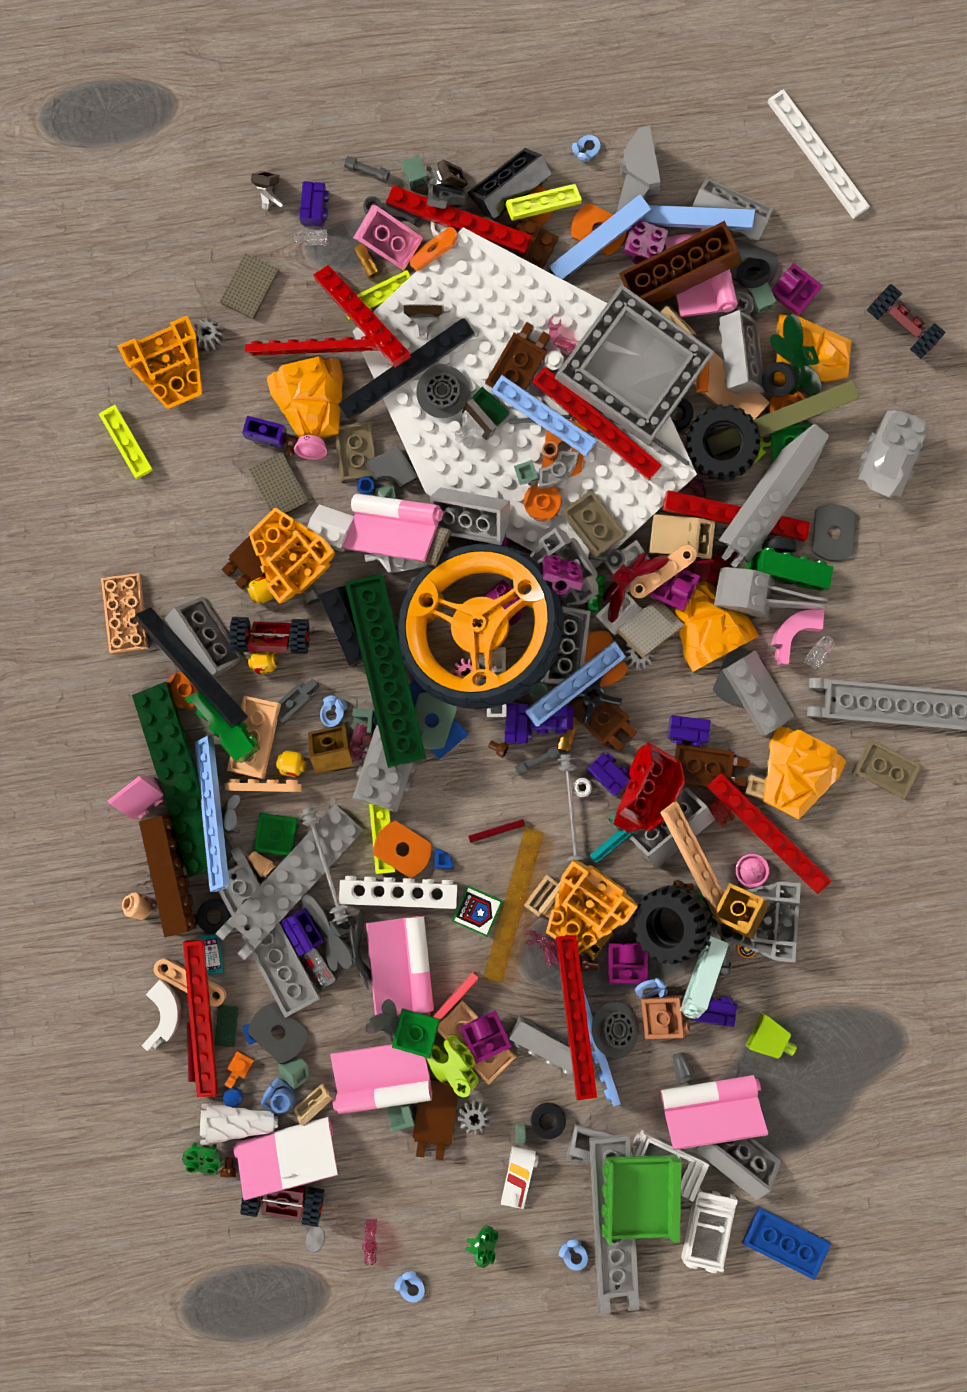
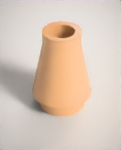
M256 851L248 857V861L251 862L258 874L265 879L277 868L274 862L258 854Z

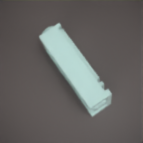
M712 936L706 941V947L701 950L702 952L698 956L699 958L695 964L682 1006L680 1007V1011L684 1012V1015L689 1018H699L707 1010L729 945Z

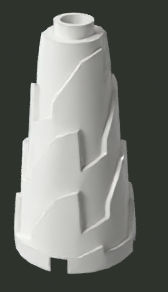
M204 1103L201 1106L203 1109H206L201 1110L200 1136L205 1138L200 1140L201 1145H210V1143L224 1142L253 1135L270 1134L274 1132L275 1128H278V1116H274V1113H271V1111L232 1108L224 1105H211V1103Z

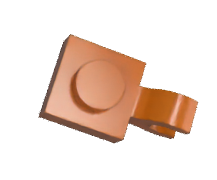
M237 1051L227 1068L232 1073L227 1079L225 1086L232 1088L239 1076L245 1078L255 1060Z

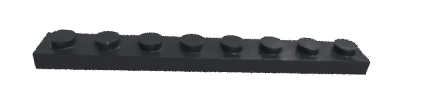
M462 318L411 353V358L397 367L392 366L338 403L348 420L351 421L475 336L474 331L466 319Z

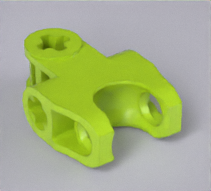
M452 1034L444 1041V1047L448 1055L443 1053L438 1046L434 1045L432 1052L437 1060L434 1059L432 1053L430 1059H426L432 1072L440 1082L448 1081L458 1096L467 1097L479 1082L477 1074L472 1069L475 1066V1060L469 1049L458 1037Z

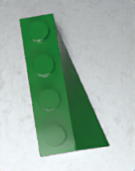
M200 692L185 698L189 704L194 703L198 708L196 711L197 715L210 723L209 730L215 736L222 738L219 742L235 762L243 763L260 750L257 745V738L246 729L248 726L245 721L231 728Z

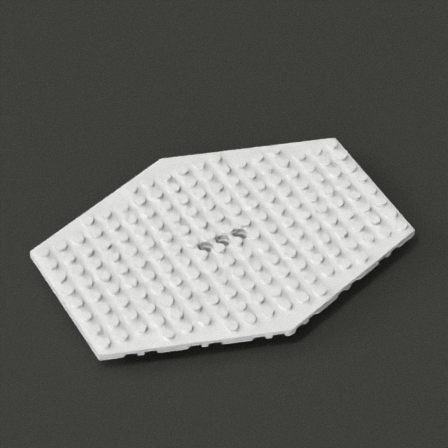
M465 228L458 232L457 241L451 249L420 271H416L373 313L410 354L462 318L466 319L475 336L391 392L383 400L428 496H431L441 487L510 500V520L506 530V537L511 541L533 552L536 551L540 544L539 541L543 536L554 528L559 527L567 533L570 539L575 538L588 557V548L562 516L561 511L592 490L626 533L625 538L604 552V554H607L610 550L619 548L663 507L666 491L679 492L697 473L670 416L655 437L688 460L689 465L683 464L653 441L649 446L596 409L657 460L662 467L648 481L587 430V434L595 438L597 442L587 457L584 456L582 472L568 477L562 483L555 486L562 499L561 509L558 514L547 521H537L527 514L523 503L524 495L528 488L538 483V480L520 486L514 466L532 460L539 478V468H542V447L545 443L546 429L534 422L509 424L508 421L510 419L528 417L491 392L492 388L487 386L485 382L513 333H520L526 322H529L534 327L529 339L537 342L543 331L548 333L551 338L545 346L547 353L558 351L562 354L565 362L607 303ZM404 305H444V313L439 316V319L431 322L427 328V340L419 339L418 326L404 314ZM358 327L353 330L356 340L366 336ZM380 351L362 352L374 379L393 366ZM544 360L542 361L533 379L543 369V367H546ZM439 365H447L458 369L465 376L469 384L468 401L481 387H484L510 412V415L497 427L492 437L488 440L477 435H471L461 443H458L455 440V432L463 426L462 410L449 418H436L427 414L418 403L416 396L417 384L427 370ZM558 369V370H555V371H553V370H549V371L552 372V373L556 376V374H557V372L559 371V369ZM531 380L526 389L527 393L558 414L568 415L565 410L532 384ZM571 417L570 419H567V420H572V421H575V422L579 423V422L576 421L573 417ZM561 442L558 445V452L571 451V446ZM590 560L595 569L603 562Z

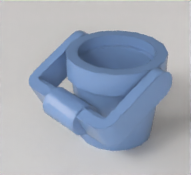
M275 1078L263 1094L260 1103L263 1108L275 1114L287 1112L296 1103V1093L283 1079ZM271 1098L270 1105L266 1104L267 1101Z

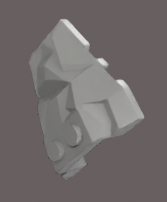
M559 527L554 528L543 536L539 541L540 544L536 551H533L530 555L542 568V561L545 555H555L562 560L575 561L582 565L583 586L581 590L570 588L567 593L559 594L562 606L580 605L599 594L596 582L597 572L579 542L575 538L570 539L567 533ZM531 589L525 590L524 595L529 594ZM527 606L531 614L534 615L533 608Z
M777 882L747 890L764 898L770 904L753 940L719 922L717 925V935L721 936L723 931H730L733 933V942L774 961L795 963L801 883Z

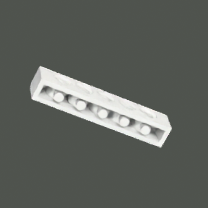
M345 876V879L340 880L339 904L456 909L457 884H453L454 880H442V883H434V879H423L422 882H415L413 878H403V882H399L391 877H384V881H376V877H364V880H357V876ZM357 885H362L365 888L364 895L356 894L355 887ZM376 886L384 888L383 896H377L374 893ZM395 887L403 888L404 895L402 897L394 895L393 890ZM419 887L423 890L424 894L421 898H416L413 895L414 888ZM433 889H441L443 896L440 899L434 898L432 896Z

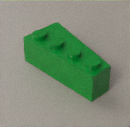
M764 548V550L757 551L749 563L746 562L745 569L770 574L774 580L779 579L781 584L793 585L796 583V587L824 591L830 589L834 567L827 565V562L824 561L813 562L808 557L799 556L797 558L793 557V554L789 552L777 553L773 548Z

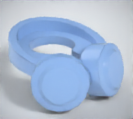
M593 135L584 136L578 142L572 143L573 153L579 160L589 162L590 159L598 154L600 141ZM587 141L594 142V149L581 153Z
M330 695L323 699L324 705L320 711V719L324 725L333 727L340 723L344 710L348 708V705L344 699H337L336 696ZM335 704L337 718L329 720L326 713Z
M660 978L644 981L635 988V992L640 998H649L656 994L659 997H664L668 992L666 983ZM646 988H653L650 992L643 993Z
M569 1240L567 1244L562 1245L559 1256L563 1258L565 1264L572 1270L583 1269L588 1262V1256L585 1248L581 1245V1240ZM569 1248H573L575 1253L581 1254L582 1261L579 1264L572 1263V1255L569 1252Z
M405 1272L396 1280L394 1289L400 1291L402 1297L407 1301L417 1302L424 1296V1284L416 1275V1272ZM405 1280H409L412 1285L418 1286L419 1292L417 1295L412 1296L408 1293V1286L405 1284Z

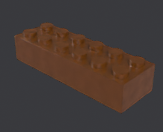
M723 221L620 272L619 275L624 287L653 307L741 264L742 261L726 222Z
M159 816L139 821L164 938L196 929L198 924L197 917L192 912L191 907L193 906V898L191 894H188L187 889L189 880L183 872L185 864L182 856L179 854L180 848L170 816Z

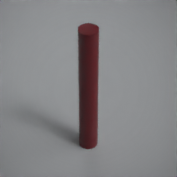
M520 819L469 835L470 843L524 827L525 822L524 819Z
M188 1021V1082H195L190 1021Z

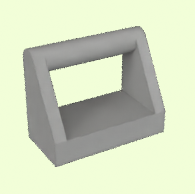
M574 1124L566 1159L591 1166L590 1151L575 1148L577 1133L590 1137L613 1136V1134Z

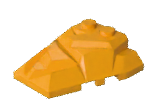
M785 314L778 315L776 334H779L781 337H783V323L788 316ZM797 316L801 321L803 329V347H815L819 364L809 366L817 373L820 381L825 383L847 378L852 340ZM809 351V353H808V354H809V357H811V358L813 359V355H812V353ZM777 353L776 362H785L790 365L791 362L782 358ZM776 372L773 375V382L776 386H783L786 382V377L783 373Z
M187 315L170 322V327L140 340L134 338L118 345L125 364L133 370L138 378L144 382L168 410L203 395L197 338Z
M318 356L280 366L277 372H273L267 377L273 400L289 421L298 438L305 435H313L322 439L339 434L341 410L338 403L342 401V386L344 384V375L339 359L329 358L323 360L322 357Z
M274 508L249 532L256 556L260 557L262 566H260L261 570L266 574L269 581L266 583L267 587L280 604L290 600L295 594L303 593L330 567L329 562L335 555V551L322 536L278 508Z
M705 580L698 583L684 612L674 608L676 617L684 624L679 632V636L682 641L683 656L692 672L759 637L752 621L744 613L714 606L717 588Z
M780 726L775 729L769 742L768 749H770L769 760H767L768 775L765 778L763 802L799 820L830 786L839 779L846 760L837 754L836 748L801 730L793 731L787 727Z
M573 859L561 877V883L556 894L555 904L550 915L546 933L554 939L557 936L576 935L578 952L580 954L597 943L600 938L610 934L618 926L625 924L638 905L626 894V890L598 869L591 865L586 866L582 862Z

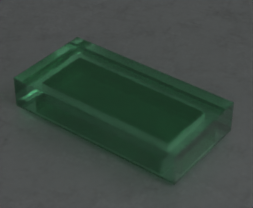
M218 1006L214 1046L235 1047L239 1007Z

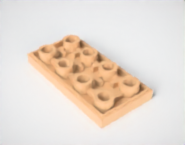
M136 573L101 578L109 652L114 654L149 649L148 634L134 619L137 613L145 610L141 575Z

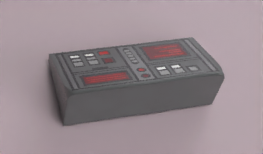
M318 947L301 956V959L321 989H324L338 979L334 971L329 968L327 960Z

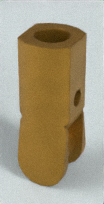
M358 244L355 247L357 256L369 280L374 279L380 274L366 246Z
M575 717L573 718V730H567V734H561L557 749L570 752L574 733L578 725V720Z
M611 932L600 938L595 943L599 947L596 952L589 947L582 954L588 955L591 958L590 960L593 961L614 934Z

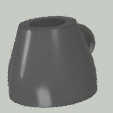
M617 549L610 550L607 554L603 553L596 559L590 551L588 554L589 560L605 561L607 566L612 569L620 568L625 561L624 554ZM612 556L617 557L616 563L611 562Z

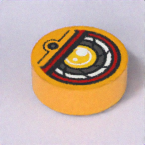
M737 944V952L742 957L751 958L756 954L755 951Z

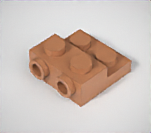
M683 995L641 999L645 1039L684 1038L687 1032H690V1022L685 1019L684 1012L680 1011Z

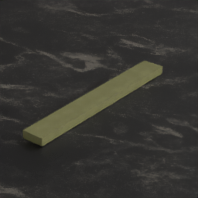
M853 380L756 418L753 421L757 423L760 438L858 400L859 395ZM734 428L706 438L713 457L742 445L740 434Z

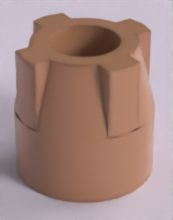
M548 441L542 447L543 457L554 459L558 447L556 443ZM551 448L553 453L547 454L546 450Z

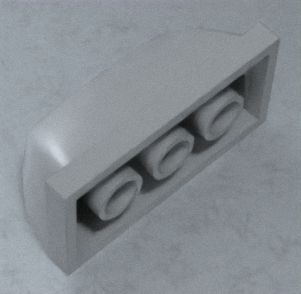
M563 607L564 630L561 647L555 662L541 682L558 685L584 665L591 611Z

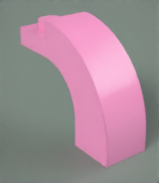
M810 609L800 611L779 625L771 643V646H779L775 651L777 665L786 666L789 664L791 641L797 632L804 630L819 632L823 629L824 610Z

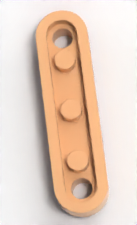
M683 545L667 556L669 562L663 568L647 575L639 576L630 585L631 595L635 598H643L689 566L697 557L695 548L691 545ZM685 551L690 552L691 556L689 558L683 557ZM636 586H642L643 591L637 592Z
M228 779V783H224V790L302 792V784H298V780H286V784H279V780H267V783H259V779H248V783H240V779Z
M162 958L154 965L155 975L187 993L185 967L169 958ZM164 964L168 966L167 971L163 969ZM208 980L210 1005L219 1006L226 999V991L220 985ZM214 992H218L220 997L216 998Z

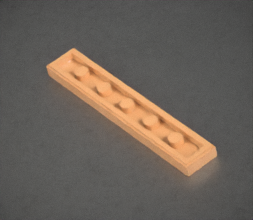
M673 802L660 813L712 914H714L724 892L678 802Z

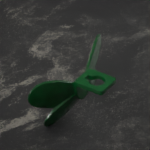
M788 315L783 323V337L773 334L770 337V343L776 353L791 362L790 365L796 372V385L788 394L794 395L800 385L807 394L814 396L821 390V381L817 373L809 365L819 364V359L814 346L803 347V329L800 319L796 315ZM809 351L812 353L813 359L809 357Z

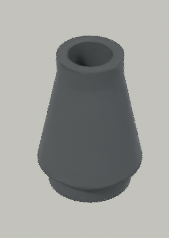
M683 1052L672 1055L676 1079H679L680 1083L694 1079L693 1073L695 1072Z

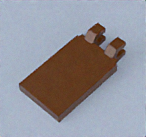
M526 322L520 333H513L485 384L493 389L501 375H503L526 391L547 354L545 346L551 338L550 335L543 331L537 342L530 340L529 336L534 327L529 322Z
M250 536L229 555L230 562L221 569L228 577L237 569L244 574L235 582L241 590L251 581L266 575L261 570L260 566H262L260 557L256 556Z
M592 692L591 695L588 694L591 700H594L595 697H598L596 696V692ZM576 696L566 704L573 707L574 717L602 745L605 744L607 746L610 744L617 752L624 747L616 738L622 730L631 739L637 734V731L629 724L631 722L629 720L630 717L618 705L603 702L600 706L594 707L591 724L587 725L583 723L587 705L582 701V697Z
M676 744L674 758L682 763L685 778L684 784L707 787L722 772L735 786L746 787L747 779L734 777L735 766L748 768L749 760L736 758L735 752Z
M430 1078L432 1101L419 1102L417 1104L413 1139L414 1142H418L416 1157L424 1158L426 1144L437 1145L436 1159L443 1160L445 1146L449 1147V1144H452L458 1095L454 1092L448 1081L443 1083L438 1079Z

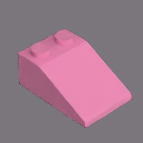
M376 205L371 206L353 237L403 271L423 240V237Z
M138 776L110 798L108 802L131 819L139 818L141 820L150 813L149 809L153 806L155 808L160 806L165 800L163 799L164 794L160 784L154 777Z

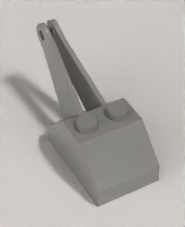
M649 125L637 129L623 151V158L620 159L621 176H625V182L617 212L638 195H641L645 200L646 196L659 194L661 181Z
M725 567L720 568L714 606L759 618H769L770 607L826 610L827 607L808 602L772 600L773 594L816 603H827L828 600L775 587V580L767 573L750 569Z

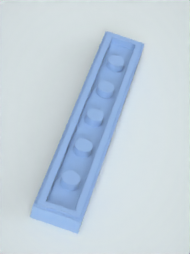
M638 195L551 264L549 268L556 277L565 280L650 213L651 208L643 197Z
M649 205L651 212L643 217L641 221L655 226L705 229L725 221L729 230L752 231L755 210Z
M501 375L491 390L493 394L585 457H587L597 442L595 438L503 375Z
M612 642L527 708L525 712L535 726H539L626 656L617 643Z

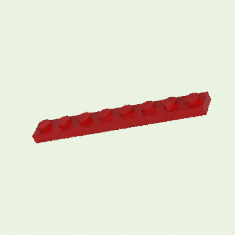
M394 185L386 200L387 206L445 227H453L456 231L465 228L500 247L522 255L526 254L532 236L452 206H447L446 209L427 205V197Z
M329 265L313 274L316 282L394 367L411 358L410 352Z
M363 336L358 340H354L352 337H343L342 340L324 338V341L306 339V342H299L296 339H289L288 342L283 343L279 340H270L269 343L252 341L251 344H245V352L251 356L379 351L367 336Z
M543 367L532 380V384L648 481L662 467L657 460L583 398L556 380L555 375L546 367Z
M670 490L665 493L663 505L664 511L712 520L727 525L732 522L741 509V506ZM781 516L769 534L807 541L810 522Z
M722 772L707 785L817 895L832 882Z
M576 935L557 936L556 944L576 1100L597 1098L577 937Z
M185 940L183 942L196 1093L197 1097H216L218 1095L205 940Z

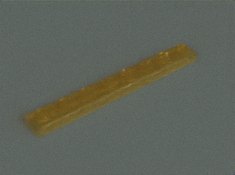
M524 828L483 978L500 983L503 981L544 832Z

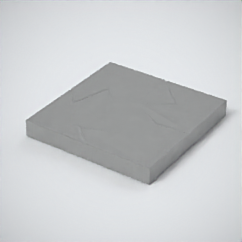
M621 284L559 369L555 379L649 446L715 352Z

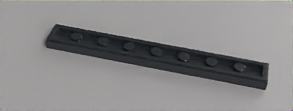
M151 607L135 615L134 619L231 728L247 720L248 716Z

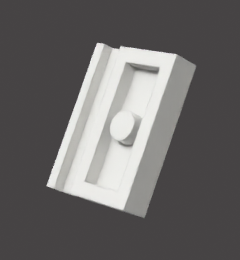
M625 592L623 606L616 621L610 622L608 620L610 602L595 617L615 636L618 633L617 629L639 613L642 608Z

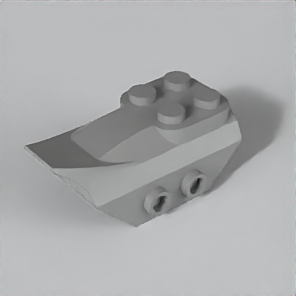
M887 411L875 433H871L867 441L869 443L868 449H865L861 455L860 460L862 463L858 480L867 483L869 490L885 497L891 498L895 495L901 497L907 481H910L914 474L913 466L915 463H918L922 455L920 449L929 430L926 422L906 412Z
M376 725L369 748L366 747L363 753L364 764L359 766L356 776L359 779L352 799L397 812L404 792H408L410 789L411 781L408 780L410 774L415 773L417 763L388 768L379 728Z

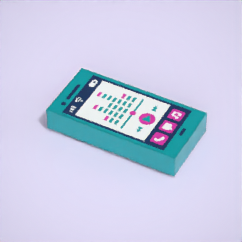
M216 934L199 936V940H205L208 975L223 973L224 965L220 938Z

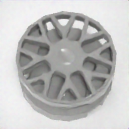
M736 292L738 305L730 313L740 310L750 316L754 309V299L747 292Z

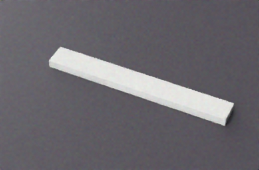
M783 89L769 98L767 102L850 216L855 219L868 210L870 205Z

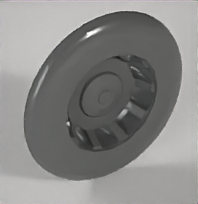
M447 365L432 367L418 381L416 388L418 403L427 414L433 417H452L458 414L468 401V381L454 367Z
M606 1003L599 1008L593 1018L592 1037L596 1047L604 1055L611 1058L624 1057L632 1051L637 1042L638 1023L632 1010L623 1003Z

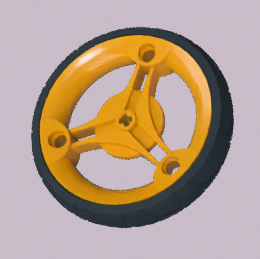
M488 543L471 544L453 549L441 555L436 567L428 565L419 573L406 592L402 602L397 634L402 658H404L407 669L415 681L427 693L453 706L467 709H488L519 699L545 677L555 662L561 647L564 614L560 595L553 591L552 582L543 580V568L526 554L504 545ZM478 573H494L513 580L514 588L495 600L488 597H475L463 604H455L445 601L442 594L454 582ZM531 589L529 594L524 595L525 590ZM519 596L520 599L509 606L507 609L503 608L505 605H507ZM527 605L533 608L535 616V626L531 642L526 652L516 664L505 672L496 675L492 671L494 650L507 637L509 620ZM443 606L456 611L453 618L441 613ZM436 618L451 624V632L455 642L471 655L472 672L464 678L455 676L445 670L430 651L427 641V624ZM485 654V669L479 668V655ZM487 678L486 683L480 686V681Z

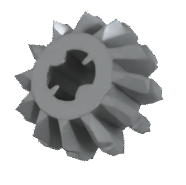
M208 317L206 322L200 319L201 324H194L198 348L204 347L206 351H209L210 347H212L213 350H216L215 345H222L220 339L224 338V334L221 333L223 331L222 326H218L216 320L211 322V319Z
M628 643L626 644L629 650H623V653L629 655L624 658V661H631L628 664L629 668L635 664L636 671L639 669V666L645 670L646 664L649 666L653 664L650 659L656 657L654 654L649 653L644 658L638 659V655L635 654L636 651Z
M472 1100V1106L467 1102L464 1103L466 1109L460 1108L459 1113L462 1115L458 1116V1121L462 1122L460 1128L467 1127V1134L471 1132V1129L474 1130V1135H477L478 1129L484 1133V1126H490V1122L487 1121L491 1119V1114L487 1113L489 1107L482 1108V1101L479 1102L478 1106L475 1100ZM477 1114L479 1120L475 1119V1121H472L471 1115Z

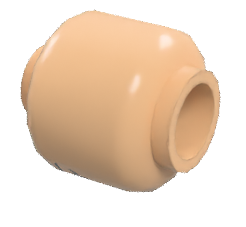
M137 892L131 893L122 902L123 912L129 918L143 920L152 912V901L147 895Z

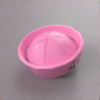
M305 435L298 439L294 452L304 459L318 460L326 456L327 449L325 442L321 438Z
M748 854L738 861L736 875L743 885L749 888H756L767 881L769 866L762 856Z

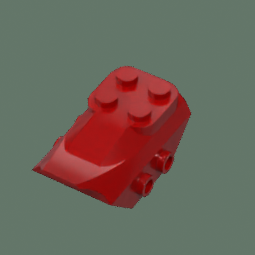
M647 742L646 745L639 748L629 770L630 780L616 811L613 825L628 833L640 829L651 831L662 823L664 818L660 812L671 803L677 801L685 783L681 761Z

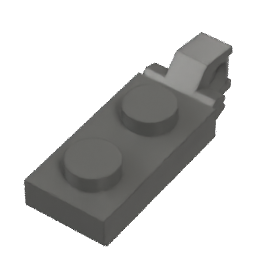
M311 679L307 684L304 682L300 685L297 684L277 702L281 704L277 717L278 720L284 725L315 696L313 692L320 685L314 679Z

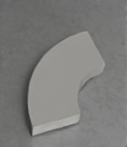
M560 451L558 458L553 464L548 467L539 468L538 489L550 488L566 480L575 469L579 452Z

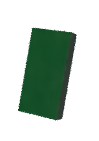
M481 387L471 398L497 427L510 415V412L484 387Z

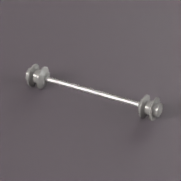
M572 754L561 755V759H557V761H560L562 765L558 769L562 772L566 771L574 856H570L566 861L571 863L573 859L582 862L586 858L577 854L570 771H574L577 766L573 765V760L576 758H572Z
M313 807L303 809V814H300V816L305 818L302 824L306 826L311 825L336 905L329 913L335 916L332 922L336 921L337 924L348 921V917L351 915L346 914L345 910L348 906L339 905L315 827V823H318L321 817H316L315 814L318 809L314 810Z

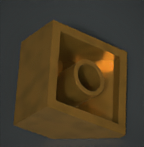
M345 724L308 732L309 753L315 774L353 766L352 752Z
M729 883L712 919L753 940L770 904L764 898Z

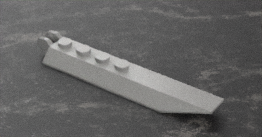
M813 424L781 450L720 537V542L728 544V548L722 555L725 561L734 551L737 553L731 563L734 568L739 565L743 558L747 563L751 561L812 473L829 437L816 424Z

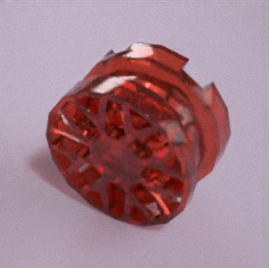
M716 798L713 801L714 803L707 807L714 816L715 821L722 828H725L728 821L735 819V815L726 807L727 805L722 800Z

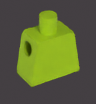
M761 1013L745 1045L752 1051L777 1059L781 1057L783 1052L793 1056L797 1049V1045L789 1042L791 1034L764 1013Z

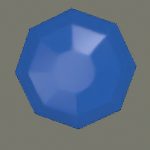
M362 477L357 482V491L360 494L371 495L375 491V482L370 477Z
M235 1087L226 1090L223 1096L225 1105L232 1108L239 1106L243 1099L241 1090Z

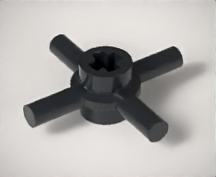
M602 676L577 695L582 697V701L587 705L583 720L584 724H591L594 707L600 706L603 702L621 706L622 698L605 695L604 690L600 687ZM592 692H596V696L598 697H595L594 700H591L588 694L591 695Z

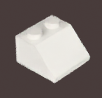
M318 505L307 527L322 536L332 549L343 552V544L354 516Z

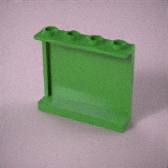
M677 1155L606 1157V1164H603V1176L606 1177V1180L602 1186L603 1197H605V1204L602 1205V1215L605 1217V1224H602V1236L605 1237L609 1245H612V1239L669 1237L672 1243L680 1242L682 1162Z

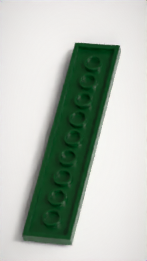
M383 574L347 581L345 585L387 767L392 768L426 760Z
M163 682L135 693L132 697L157 778L164 794L163 797L188 877H194L208 871L201 807L202 796L198 773L169 682Z

